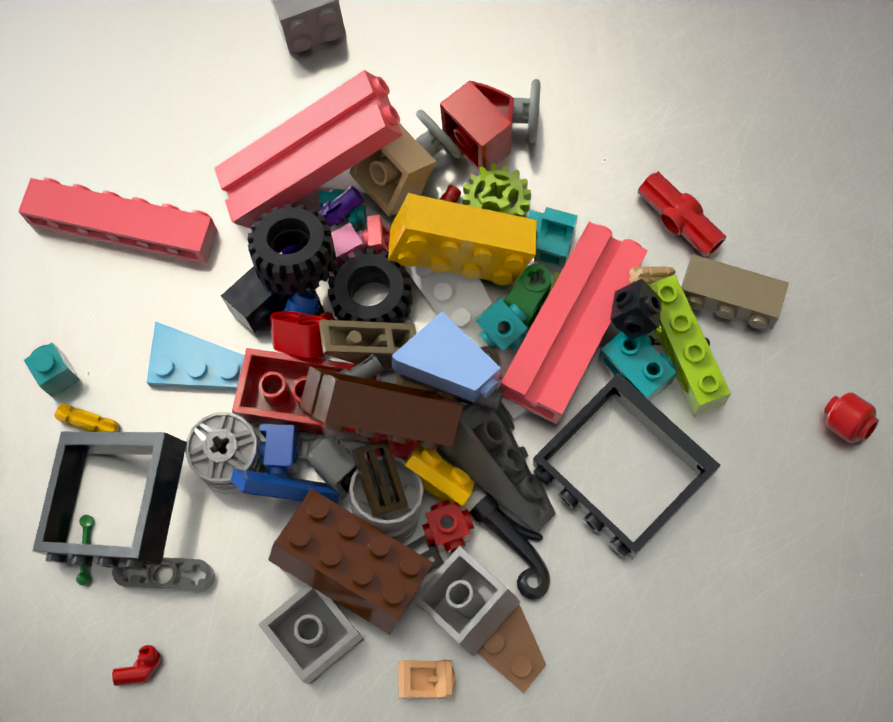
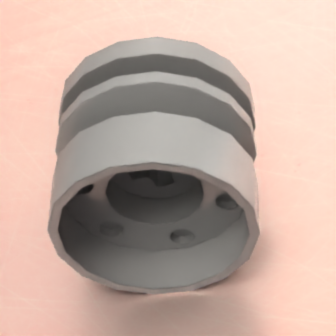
M215 412L201 418L191 428L186 439L185 456L190 468L212 490L222 494L242 493L231 481L234 468L264 473L266 468L264 462H260L259 448L262 440L243 417L231 412ZM225 444L228 451L222 455L219 447Z
M382 456L377 457L392 504L397 503ZM393 457L408 507L373 518L358 470H356L352 475L349 487L348 511L401 542L408 538L417 526L424 489L421 476L406 467V461ZM368 460V461H366V463H367V466H368V469H369V472H370V475H371V478H372V481H373V485H374V488H375V491H376V494H377V497H378L380 506H381V508H382V507H384V506H382L383 503H382V500H381V497H380V494H379V491H378V488H377V484H376V481H375V478H374V475H373V472H372V469H371V466H370V463H369V460Z

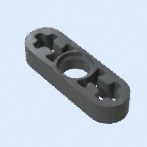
M163 557L162 565H170L173 571L172 578L164 584H159L155 580V572L160 567L157 565H148V568L146 565H143V569L139 571H146V577L132 575L130 581L122 575L123 570L129 569L124 567V563H119L118 569H112V576L117 584L127 589L201 593L207 591L213 585L215 579L213 568L200 559ZM184 565L182 571L185 573H196L197 567H200V571L205 573L206 577L205 579H199L198 585H195L194 580L181 577L180 566Z

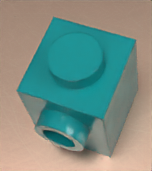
M53 342L37 347L29 357L24 359L38 386L51 397H54L80 380L66 355Z

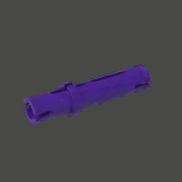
M350 186L348 190L334 201H327L323 204V209L318 214L325 217L330 228L334 224L338 226L344 222L343 217L360 204H363L365 200L354 186ZM292 245L286 247L281 252L282 254H293L302 250L305 246Z

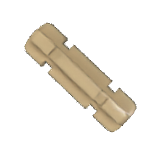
M665 266L633 267L629 271L631 275L629 282L633 283L643 279L647 284H651L674 275L676 271L673 267Z

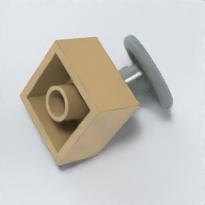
M421 109L417 110L416 117L428 129L424 134L421 133L415 139L399 122L402 136L352 166L349 172L354 180L389 217L399 212L408 193L421 195L436 164V160L433 157L445 147L455 158L462 156L461 149Z

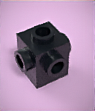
M643 279L637 280L615 291L610 320L630 340L644 334H649L659 327L662 299Z

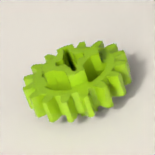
M492 163L490 171H486L481 166L479 167V176L469 175L470 184L463 185V193L465 195L462 196V204L524 217V212L530 210V202L528 200L531 199V190L527 189V178L519 180L520 171L518 169L509 173L507 164L503 166L502 170H497L496 164ZM483 187V192L479 193L478 198L475 199L478 190ZM515 197H518L517 203L511 209L510 203L515 201Z

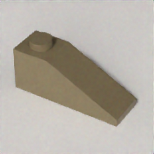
M320 320L319 322L323 354L354 364H359L370 357L371 354H374L384 370H394L392 368V355L416 335L415 324Z

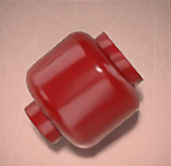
M852 392L846 393L840 398L834 396L824 410L828 414L826 418L827 428L849 443H855L859 440L862 442L866 441L879 423V419L876 418L877 411L875 406Z

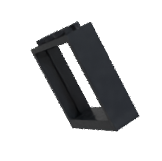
M619 373L533 457V466L536 468L533 471L534 474L545 485L552 483L560 491L558 494L559 498L568 507L573 509L576 506L585 515L583 520L596 533L600 531L605 533L611 539L609 545L615 552L622 557L628 555L632 560L707 483L721 466ZM613 398L698 475L634 542L550 464Z
M61 431L32 551L46 555V562L66 565L67 559H71L72 564L92 567L93 561H97L99 566L118 569L119 563H124V567L134 570H142L143 565L161 566L187 442L166 432ZM86 454L152 455L132 547L66 543Z

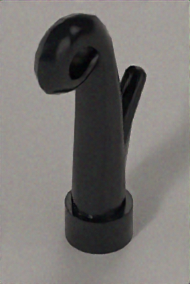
M487 494L470 510V515L479 524L483 523L528 565L529 568L524 570L517 579V588L520 593L532 600L543 597L550 585L549 571L539 553L527 540L539 542L543 540V536L525 528L507 516L498 508L500 505ZM528 578H537L538 586L536 588L530 587L527 583Z

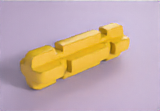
M60 403L54 414L58 421L72 424L74 427L89 432H118L120 424L115 420L107 417L102 418L101 415L80 408H73V406L66 403Z

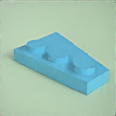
M155 321L146 383L151 387L236 391L244 355Z

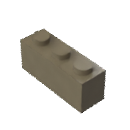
M692 254L681 287L693 310L706 309L716 312V315L723 319L733 320L736 318L746 321L751 327L756 329H773L780 317L789 282Z

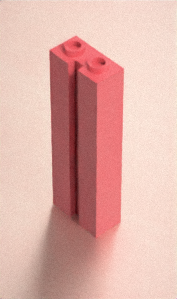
M363 70L216 166L214 169L220 188L226 191L228 196L225 203L231 222L251 229L254 222H260L259 216L263 213L270 214L271 209L274 207L282 209L285 208V204H293L401 137L402 132L398 124L400 116L390 103L388 98L390 90L383 78L376 77Z
M588 222L500 383L499 390L504 391L503 398L558 425L612 322L610 317L615 291L631 284L629 282L631 277L629 271L633 267L641 266L648 250L642 248L638 242L631 239H624L621 242L612 237V231L606 226Z

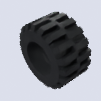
M285 204V208L278 209V207H274L271 209L270 214L263 213L259 216L260 222H254L251 226L252 233H248L247 240L249 245L247 246L258 279H261L262 284L266 288L271 286L272 291L278 294L284 290L285 295H293L294 291H299L301 295L307 293L306 289L310 287L313 290L320 287V281H327L330 277L328 271H333L335 267L336 252L330 226L327 225V220L323 215L319 216L318 211L313 208L307 210L306 205L299 204L297 207H292V204ZM292 245L305 246L302 250L293 254H280L283 249Z
M367 248V253L361 254V250L354 251L355 257L350 259L346 255L342 258V266L335 265L333 270L334 276H330L328 280L330 289L327 290L337 320L404 323L403 317H409L411 312L410 305L413 304L410 279L404 266H400L398 262L388 261V252L381 250L380 254H376L375 249ZM367 283H380L389 289L386 298L376 305L364 306L352 300L356 290Z

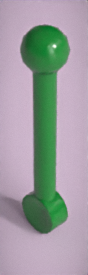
M87 514L81 516L79 524L83 527L82 544H89L90 528L95 523L93 517ZM80 565V573L76 577L79 585H87L90 581L87 566Z

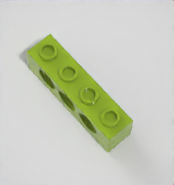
M676 275L648 284L662 299L659 327L654 331L661 342L665 355L670 358L675 366L674 370L677 372L675 377L693 416L725 405L731 392Z

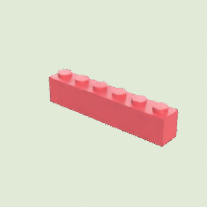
M30 178L18 210L19 214L29 225L207 264L218 231L210 215L203 211L193 210L192 213L186 212L171 204H162V206L150 204L147 200L139 197H133L132 200L126 199L111 191L99 193L79 184H74L72 187L62 185L51 178H44L43 180Z

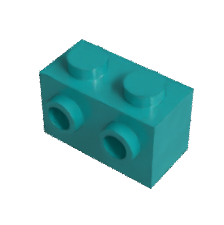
M621 332L601 348L599 360L613 376L619 373L643 396L651 401L673 383L677 373L674 370L675 366L665 354L660 355L651 346L652 341L647 334L630 340Z

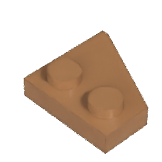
M520 604L477 652L482 659L522 693H525L546 666V662Z

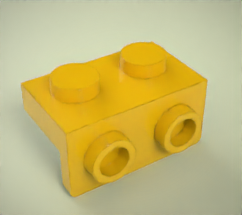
M416 445L405 460V466L421 476L423 488L441 501L450 500L451 504L458 502L463 506L471 495L475 481L470 479L463 470L453 467L443 460L433 449Z

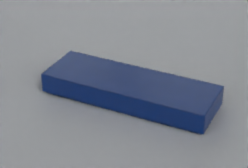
M235 468L231 476L232 483L245 494L302 502L310 489H313L336 504L340 496L327 483Z

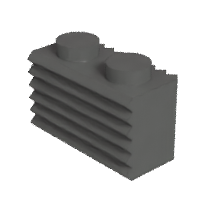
M329 434L327 437L321 436L309 447L310 452L306 457L318 475L339 493L343 499L349 494L352 475L357 470L353 454L350 453L349 449L345 448L344 444H341L339 439H336L334 434Z

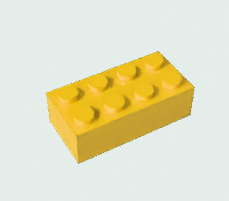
M408 193L391 225L388 261L398 262L400 265L407 267L419 266L429 268L437 273L449 272L459 274L468 279L480 278L490 280L498 285H513L536 255L537 220Z

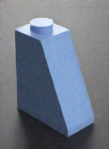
M443 311L392 355V368L397 373L475 402L481 395L485 398L488 397L500 384L498 380L501 368Z

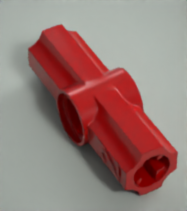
M659 171L648 176L638 188V194L660 214V219L664 226L674 235L679 236L681 234L705 258L711 256L726 240L727 236L703 214L700 203L688 193L682 194Z

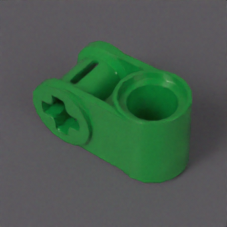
M542 264L528 266L513 289L508 292L503 300L509 307L515 303L527 316L523 323L528 329L535 321L549 295L551 288V273L549 269ZM539 279L543 280V285L537 283L535 287L531 286V281L536 283Z

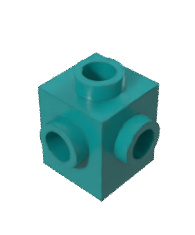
M500 297L475 319L476 323L484 330L479 334L491 348L494 349L498 345L502 351L507 347L511 350L515 349L524 341L526 335L523 332L528 329L523 323L527 316L515 303L509 307ZM502 321L509 323V328L505 331H500L497 328L498 324Z

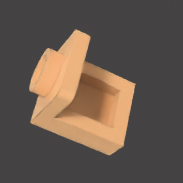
M452 660L398 661V698L439 699L452 696V690L456 683L455 671L452 669Z

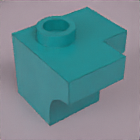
M549 207L545 208L544 213L530 209L527 218L537 220L536 255L534 256V261L563 269L568 260L575 237L578 215Z

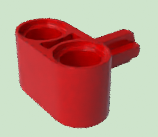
M296 311L276 312L270 316L273 349L303 358L325 356L322 349L319 322L320 320L337 319H334L330 312H325L318 316Z

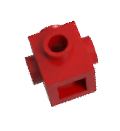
M445 500L430 507L431 511L425 513L428 523L422 525L428 545L435 543L439 553L446 551L447 554L453 553L459 546L465 548V543L471 542L469 530L474 529V525L468 509L461 511L458 502L451 504L450 500ZM454 521V525L450 529H444L441 526L443 522Z

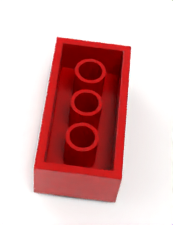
M246 348L232 408L233 414L243 417L249 424L294 425L296 429L305 433H315L324 436L334 434L337 438L370 443V438L356 434V429L345 427L344 432H336L323 428V423L311 420V414L300 408L309 367L340 373L341 370L345 368L349 370L357 364L319 358H303L286 353ZM381 375L376 376L373 380L382 381Z

